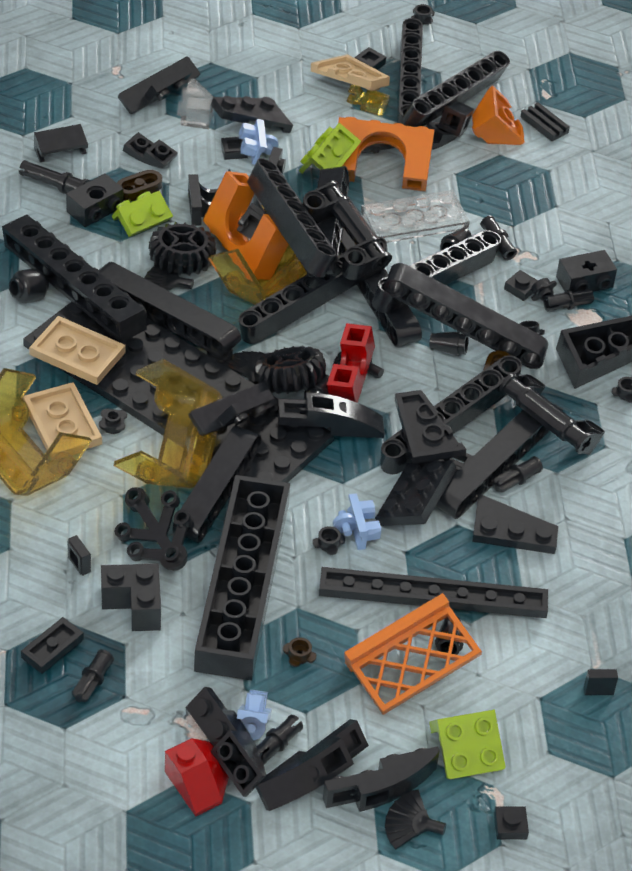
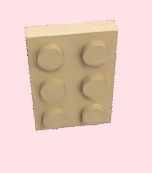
M57 316L29 347V353L33 357L98 385L125 354V345Z
M74 382L23 396V404L51 459L102 445V436Z

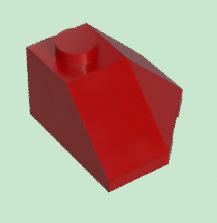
M191 738L165 751V773L196 817L222 804L229 776L211 753L213 748L211 742Z

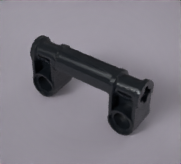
M330 181L324 186L307 192L303 197V205L316 223L334 215L355 243V246L348 248L344 253L341 270L343 276L350 280H357L376 270L383 269L391 262L392 255L383 249L379 237H377L350 198L344 196L341 192L339 183L337 181Z
M512 373L503 380L499 387L501 394L508 395L515 400L519 408L550 430L560 440L567 441L573 445L578 454L591 455L605 434V431L600 426L586 419L574 420L541 395L545 385L531 375Z

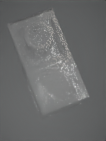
M190 78L188 86L183 87L182 101L178 103L177 115L181 116V126L209 129L213 116V108L210 105L213 95L195 78Z

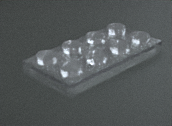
M453 190L361 206V214L374 233L384 238L387 243L453 232L461 228L469 229L470 221Z

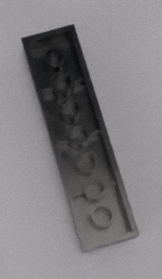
M235 475L196 642L194 672L252 681L289 507L290 483Z

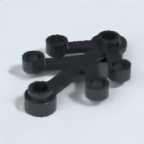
M139 487L130 488L126 492L125 503L133 512L140 514L149 530L131 528L128 523L122 522L115 527V535L122 542L129 540L158 542L162 548H144L140 542H133L127 547V554L133 561H140L142 559L160 561L163 567L168 570H180L187 563L188 554L183 544L188 527L193 522L192 516L187 510H179L174 515L175 508L180 504V498L174 491L169 490L161 496V502L164 507L158 523L148 507L150 499L146 492ZM174 497L171 502L167 503L170 498ZM187 517L185 521L180 522L181 518ZM173 518L177 528L171 542L167 535ZM127 529V532L121 535V532ZM136 549H140L137 554H133Z

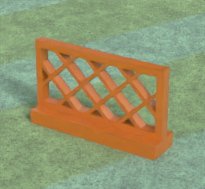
M443 593L344 652L345 664L357 676L383 715L482 655L481 649L450 608L449 601ZM448 617L454 625L452 634L436 631L437 623ZM418 634L430 636L428 649L411 646L413 637ZM434 637L451 640L448 653L431 650ZM454 641L467 643L472 651L464 656L452 654ZM393 649L406 651L403 664L386 661L388 652ZM409 652L426 655L423 668L407 665ZM430 656L447 659L445 668L440 671L427 669ZM369 664L381 666L378 679L366 677L361 669ZM385 667L401 670L399 683L382 680ZM405 671L422 674L420 683L415 686L402 684ZM371 684L377 685L376 690L372 687ZM380 686L397 689L396 697L384 704L379 697Z

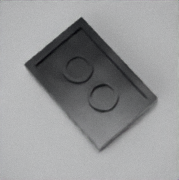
M436 460L415 464L407 463L375 517L376 521H379L380 526L426 524L457 470L454 461Z

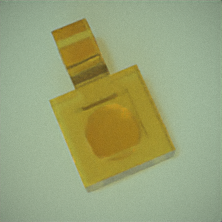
M353 84L348 90L349 93H352L347 98L348 103L361 105L360 110L379 116L383 115L389 103L390 95L367 90L365 93L361 87Z

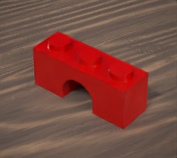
M346 323L340 341L341 362L340 365L333 364L327 388L329 395L358 403L375 349L372 326Z

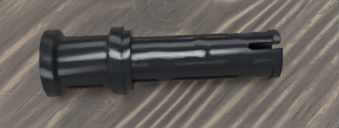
M27 160L22 161L19 167L24 169V171L19 170L20 175L57 187L63 194L90 181L86 178L82 180L73 177V174L70 172L61 174Z

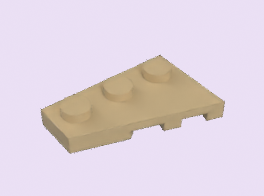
M348 54L311 63L310 72L357 85L370 91H377L381 87L389 86L390 76Z

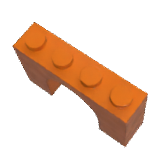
M339 117L338 123L342 124L361 140V143L342 165L347 167L350 182L355 181L357 162L361 152L370 145L385 143L397 148L405 159L402 188L426 192L434 129H428L424 126H405L401 123H381L378 120H359L355 117Z
M226 171L203 222L208 226L210 232L222 243L221 245L234 257V261L244 269L249 278L253 280H271L289 244L269 214H263L249 241L247 237L237 231L239 227L238 222L247 211L254 192L247 183L249 176L246 173Z

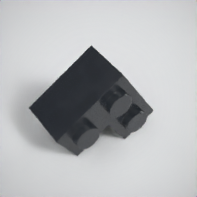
M159 563L101 565L102 610L131 609L132 631H160Z

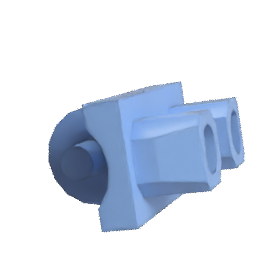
M257 119L254 125L242 124L239 131V139H243L240 150L241 154L251 156L252 164H256L262 153L270 155L273 147L278 148L277 138L269 134L265 135L264 120Z
M357 493L349 494L350 507L347 509V513L345 510L338 512L339 516L333 520V527L337 528L340 533H344V536H350L353 532L357 550L366 549L367 541L380 539L381 526L378 520L365 522V519L375 518L373 500L359 501Z
M250 689L247 693L246 704H242L238 709L237 719H242L241 721L252 740H257L265 732V723L271 718L272 709L266 708L268 692Z

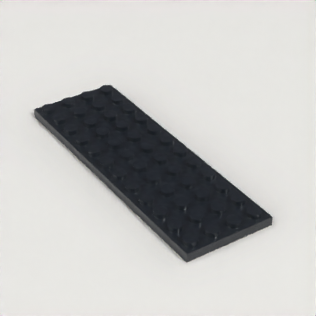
M73 302L67 304L23 338V346L29 349L56 317L60 316L121 343ZM146 318L147 330L122 342L125 345V354L98 385L62 370L208 465L235 424L206 436H201L188 414L192 410L255 385ZM277 405L268 409L262 415L256 418L251 416L243 423L237 425L262 437L260 448L243 475L253 478L288 483L334 441V436H331L330 430L325 427L278 425Z

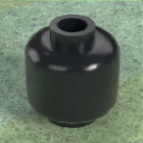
M35 268L17 271L9 282L10 294L20 303L41 301L49 289L47 277L39 269Z

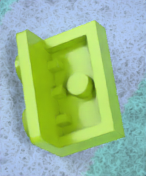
M150 191L138 196L136 201L131 203L129 200H126L116 206L117 210L112 215L114 221L120 220L128 237L162 224L173 217L160 191L152 194Z

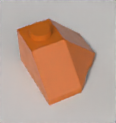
M494 86L487 90L472 114V130L478 138L481 137L488 144L522 145L525 143L523 126L519 119L514 121L508 99Z

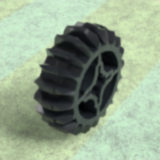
M175 222L174 225L167 223L165 227H158L157 231L152 233L148 247L150 260L154 261V266L160 267L161 271L168 270L169 274L178 273L179 276L181 274L190 276L191 273L200 274L201 271H207L208 267L212 266L217 250L215 238L211 236V232L205 231L204 227H196L195 224L188 225L186 222L184 224Z
M302 345L300 347H284L280 350L275 349L274 352L266 353L265 356L260 357L255 363V376L258 384L265 382L271 393L276 392V394H289L290 392L307 390L308 387H315L316 383L322 382L323 378L326 377L325 358H323V353L319 349H313L310 346L305 347Z

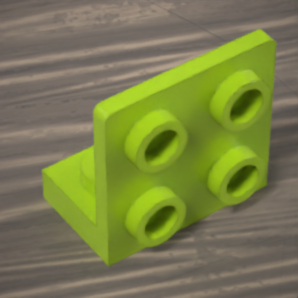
M340 123L334 128L329 126L317 139L310 151L301 159L300 162L303 165L298 171L303 173L311 164H314L320 170L340 167L361 143V140Z
M495 709L429 721L431 733L438 732L447 779L499 771L506 768Z

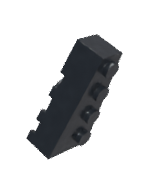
M632 316L561 330L556 350L574 389L632 362Z

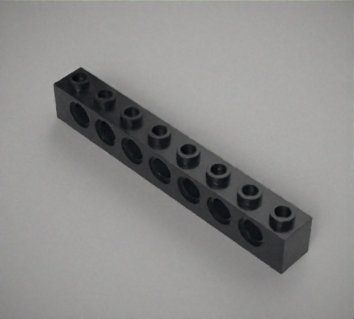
M26 214L2 226L6 248L30 268L39 269L53 287L122 343L147 330V312L145 308L130 298L128 293L115 286L112 280L105 278L97 268L89 265L82 256L74 253L67 244H63L52 232H48L38 221H35Z

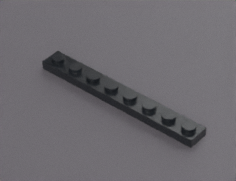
M330 567L321 568L319 596L422 606L443 593L449 601L450 608L455 610L547 618L548 589Z

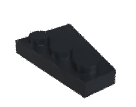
M213 97L210 104L221 119L247 124L250 121L256 122L257 119L264 120L265 128L271 129L272 125L282 127V132L291 133L294 126L270 97Z
M422 390L395 394L394 401L412 464L466 456L467 449L456 440L449 425L443 423L438 416V411Z
M479 494L472 542L555 554L559 526Z

